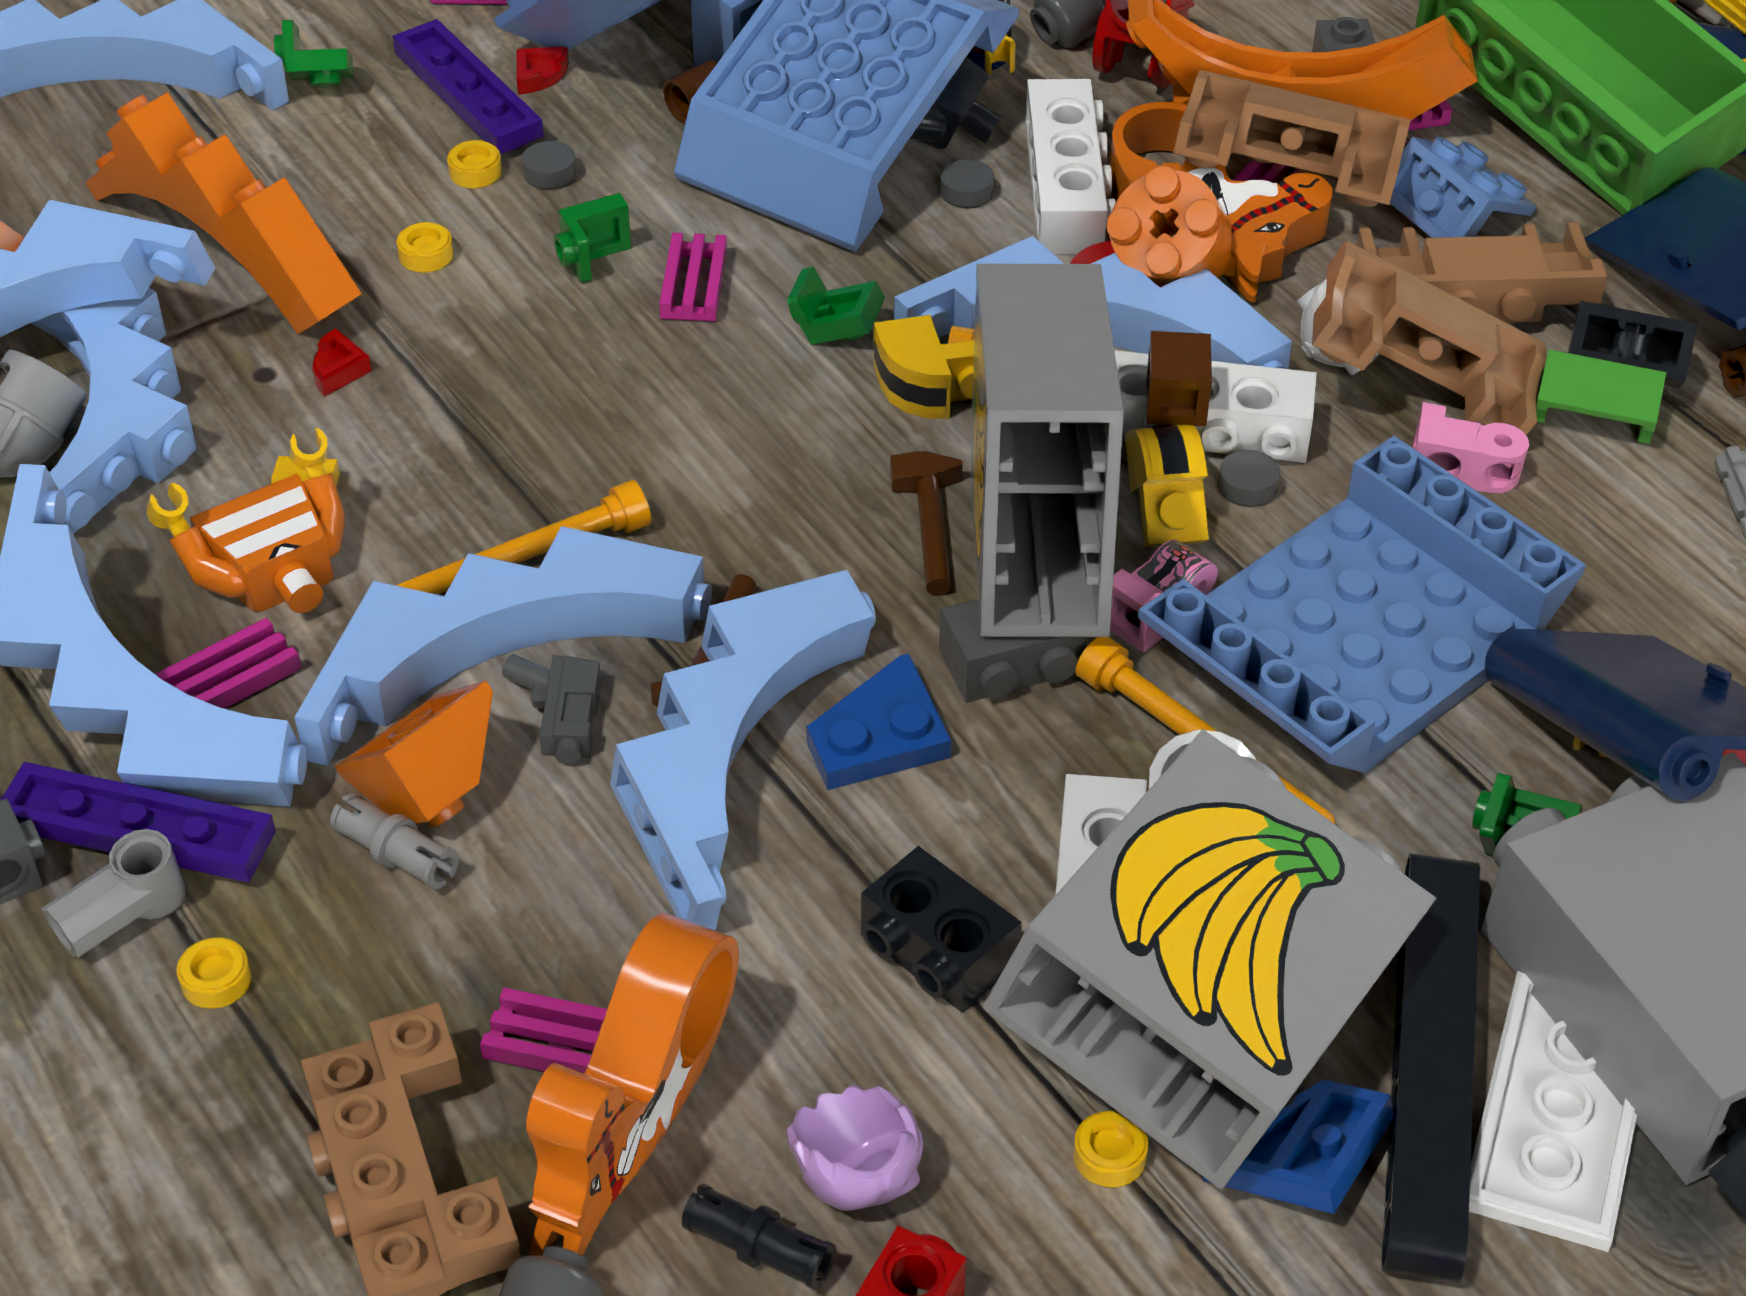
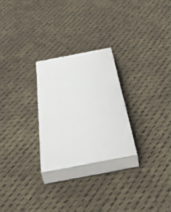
M1517 971L1471 1160L1469 1212L1609 1252L1613 1240L1637 1115L1634 1112L1635 1109L1626 1098L1623 1106L1618 1102L1594 1072L1596 1065L1594 1058L1591 1057L1585 1060L1564 1035L1567 1027L1564 1021L1555 1023L1531 994L1534 984L1525 973Z

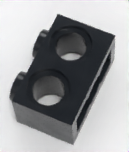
M917 846L861 892V936H863L870 949L882 958L894 960L915 977L917 983L926 993L935 998L942 997L961 1013L965 1012L996 984L1020 942L1022 923L1020 920L920 846Z

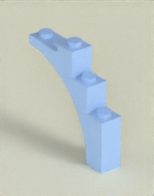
M148 288L142 299L116 300L85 305L56 313L31 323L56 337L80 360L90 377L89 402L79 430L57 465L49 472L59 490H63L65 493L67 508L63 525H68L73 534L84 527L94 515L120 492L126 490L137 477L142 476L159 484L197 450L188 407L173 399L181 392L172 348L159 342L166 335L157 292Z

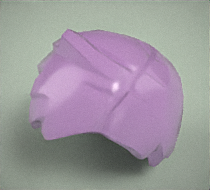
M851 1085L842 1094H819L816 1099V1108L812 1109L804 1106L796 1112L793 1124L787 1128L790 1149L803 1174V1180L819 1200L841 1211L864 1209L888 1203L908 1193L920 1182L917 1167L923 1151L922 1133L918 1129L911 1109L903 1105L891 1092L882 1087L876 1086L864 1090L857 1085Z

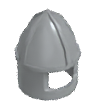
M15 350L6 351L0 361L1 368L7 373V376L0 385V478L16 477L20 464H44L64 443L63 436L87 398L85 391L68 377L49 365Z

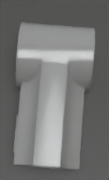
M136 830L124 835L114 844L109 853L108 865L42 907L41 911L46 922L72 957H80L137 918L150 920L162 918L173 913L184 900L186 885L167 837L154 830Z

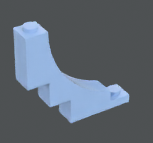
M25 0L0 11V97L37 87L66 82L136 80L175 85L199 91L218 99L242 88L248 96H254L271 110L289 103L282 59L204 0H176L144 16H139L120 0H100L61 19L36 0Z
M49 199L17 250L13 252L0 249V337L42 318L81 306L116 300L142 299L156 275L170 282L182 280L205 286L216 267L194 230Z
M1031 236L894 296V320L930 315L938 338L949 334L952 325L975 329L977 264L1064 263L1034 236ZM1116 253L1091 263L1101 264L1114 347L1149 354L1151 331L1211 334V361L1288 369L1292 341L1207 269L1184 276L1165 286L1159 287L1143 272L1123 264Z
M20 464L0 555V665L56 669L49 706L66 731L124 734L117 774L123 783L211 802L290 807L294 784L302 785L305 779L307 751L305 745L299 744L287 720L250 716L217 707L186 694L160 679L138 662L112 635L98 611L89 584L84 552L69 526L63 525L67 508L64 491L59 490L45 465Z
M561 526L539 568L468 553L445 596L373 581L294 717L300 745H305L307 761L328 766L340 743H346L350 740L357 720L387 726L409 705L437 685L491 658L522 648L559 640L600 636L644 637L685 643L695 621H703L706 618L711 603L712 587L710 584L704 583L703 557Z
M848 570L709 606L701 645L709 661L664 673L657 716L665 731L616 744L610 786L675 915L679 918L716 931L721 905H724L726 902V889L719 872L729 833L725 805L726 777L733 759L747 735L763 715L790 691L808 679L836 665L857 659L865 654L871 628L875 625V610L868 594L859 591Z

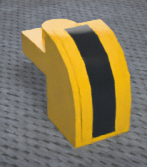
M930 315L874 322L873 366L880 388L890 403L905 413L927 419H950L951 402L973 399L974 340L940 344Z
M1172 425L1131 429L1125 434L1130 494L1139 493L1144 547L1161 546L1169 540H1178L1182 544L1204 543L1208 541L1203 479L1208 475L1205 453L1196 427L1193 425Z

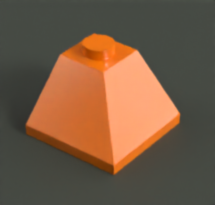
M485 680L433 695L334 767L344 780L389 815L403 814L412 819L416 824L428 822L430 827H436L455 816L465 807L460 797L480 782L493 690Z

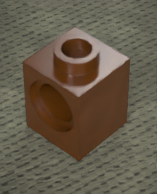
M1151 331L1146 374V424L1206 427L1212 385L1211 334Z

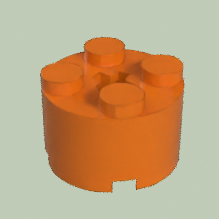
M1168 166L1153 168L1148 174L1135 180L1123 191L1107 220L1106 226L1111 244L1121 262L1143 272L1159 287L1207 269L1219 279L1231 259L1232 228L1227 214L1209 186L1197 176L1185 171L1174 170ZM1172 231L1177 232V233H1176L1174 236H1172V237H1171L1170 235H1168V234L1171 233Z

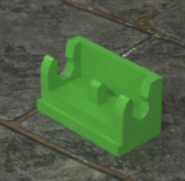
M1549 349L1536 401L1537 422L1544 423L1548 407L1641 425L1638 442L1650 445L1652 432L1654 433L1658 420L1666 372Z

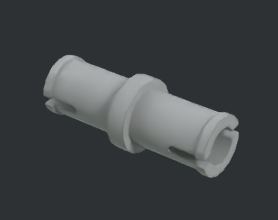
M349 793L341 798L344 804L355 809L354 813L349 812L338 804L333 808L330 816L331 829L369 849L371 858L386 868L397 866L423 881L425 885L433 890H438L447 884L444 878L434 873L436 869L450 878L454 876L459 862L458 853L450 847H444L420 833L416 823L405 815L394 814L391 816L365 801L357 793Z

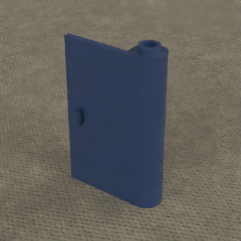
M1706 167L1700 169L1649 199L1641 206H1637L1584 238L1589 249L1738 331L1746 327V182L1717 168Z
M1511 629L1498 636L1487 651L1485 671L1488 679L1495 686L1672 799L1679 801L1690 800L1705 792L1716 778L1724 749L1746 750V687L1732 680V672L1712 663L1705 665L1655 636Z

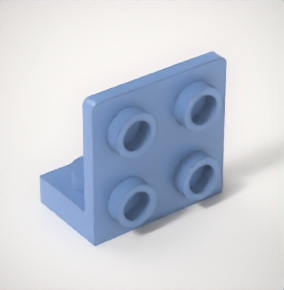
M1439 136L1434 141L1415 137L1410 139L1402 153L1398 175L1390 200V204L1431 238L1475 237L1493 211L1531 216L1537 208L1534 203L1524 196L1527 188L1520 181L1504 172H1500L1498 175L1485 165L1489 158L1480 149L1465 141H1462L1457 146Z

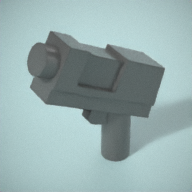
M516 654L510 655L503 666V677L532 689L531 703L533 707L544 708L539 735L541 754L555 755L556 759L565 765H574L579 763L581 758H590L593 744L591 724L593 714H597L601 690L600 662L566 655L565 657L553 655L551 669H548Z

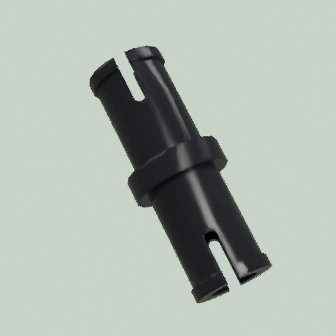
M701 1184L697 1187V1194L694 1192L691 1194L683 1211L682 1227L690 1232H697L735 1250L737 1259L750 1267L755 1268L762 1263L804 1283L813 1290L821 1287V1280L825 1281L833 1267L836 1257L835 1244L829 1241H822L781 1222L780 1213L765 1205L753 1209L713 1190L711 1186Z

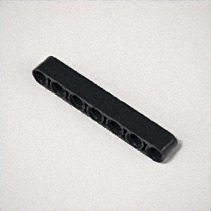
M1410 853L1404 875L1435 896L1436 900L1400 947L1398 954L1391 1099L1394 1118L1389 1124L1381 1267L1383 1272L1460 1283L1466 1261L1469 1228L1480 864L1478 862Z

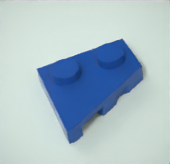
M909 653L897 657L806 726L807 745L827 790L951 758V739Z
M1323 1079L1297 1095L1290 1105L1280 1111L1225 1187L1334 1214L1394 1118L1391 1094ZM1203 1177V1180H1204L1205 1182L1211 1183L1210 1181H1208L1206 1178Z

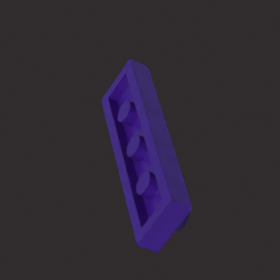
M438 19L392 36L395 54L483 141L493 144L500 151V154L516 150L522 145L544 137L542 119Z
M23 762L1 800L8 799L19 823L29 819L33 821L39 837L110 852L114 844L124 835L136 830H154L167 837L179 868L248 883L276 832L272 814Z

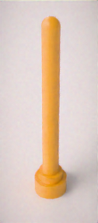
M632 479L610 488L609 495L600 499L601 505L491 547L475 555L518 564L548 552L561 526L591 533H597L607 528H610L613 532L623 529L626 533H630L650 525L652 522L651 512L642 489ZM465 558L395 586L436 595L448 591Z
M1111 637L1095 638L1081 654L1075 669L1076 676L1095 690L1102 691L1106 689L1110 693L1117 690L1179 735L1202 729L1217 731L1134 671V663L1128 658V650ZM1278 775L1289 792L1336 824L1331 812Z

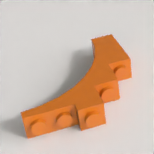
M1128 0L1129 20L1126 22L1127 30L1138 47L1141 49L1147 47L1157 58L1162 73L1172 83L1173 100L1171 102L1188 105L1196 76L1199 70H1204L1412 120L1478 81L1472 49L1445 15L1406 34L1364 47L1330 52H1281L1240 44L1206 31L1173 11L1162 0Z
M168 92L149 102L145 94L140 95L116 111L121 120L106 133L113 144V150L95 161L99 171L85 183L97 201L111 194L133 193L157 200L183 214L217 240L245 267L271 297L297 334L305 331L362 294L285 177L266 188L261 179H255L226 134L209 144L205 142L202 136L197 137Z

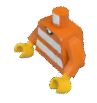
M315 428V439L319 450L314 454H305L298 449L295 434H292L290 440V458L294 465L306 471L308 480L302 481L298 474H294L189 517L191 528L184 518L188 506V495L180 485L170 483L167 490L171 502L177 508L176 510L167 511L162 509L154 495H150L146 511L149 521L156 527L171 531L174 538L170 539L169 542L197 586L230 599L238 598L246 607L254 612H262L286 602L295 613H306L315 609L321 603L324 597V591L321 586L328 584L333 578L330 559L341 550L345 526V514L332 473L326 474L323 466L327 456L328 443L327 437L322 430Z

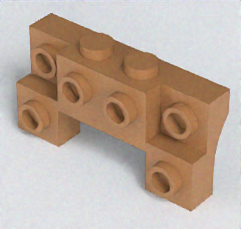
M1199 70L1188 105L1180 121L1173 154L1185 156V160L1188 163L1203 168H1213L1217 164L1227 166L1232 153L1245 155L1247 158L1260 163H1278L1298 168L1304 173L1337 177L1338 182L1335 192L1345 194L1346 199L1354 204L1376 206L1378 203L1389 205L1411 119Z
M1579 222L1567 223L1563 243H1541L1535 224H1524L1522 234L1518 236L1425 238L1422 254L1414 227L1403 228L1400 247L1376 248L1370 227L1359 228L1356 246L1507 324L1541 322L1545 305L1579 304L1580 301L1601 303L1607 281V274L1602 260L1594 257L1589 251Z
M1347 240L1344 242L1327 266L1326 297L1314 313L1312 345L1317 347L1328 359L1337 363L1346 362L1362 371L1365 370L1376 353H1379L1465 397L1466 421L1481 423L1484 426L1491 423H1506L1517 427L1527 436L1537 423L1536 394L1541 372L1547 358L1546 343Z
M439 1002L368 1022L371 1040L301 1060L308 1092L319 1126L318 1131L306 1134L317 1177L331 1173L333 1175L337 1190L323 1194L335 1239L350 1235L367 1296H439L461 1284L508 1269L513 1261L521 1258L518 1238L497 1177L439 1195L435 1188L408 1099L462 1083L458 1058Z

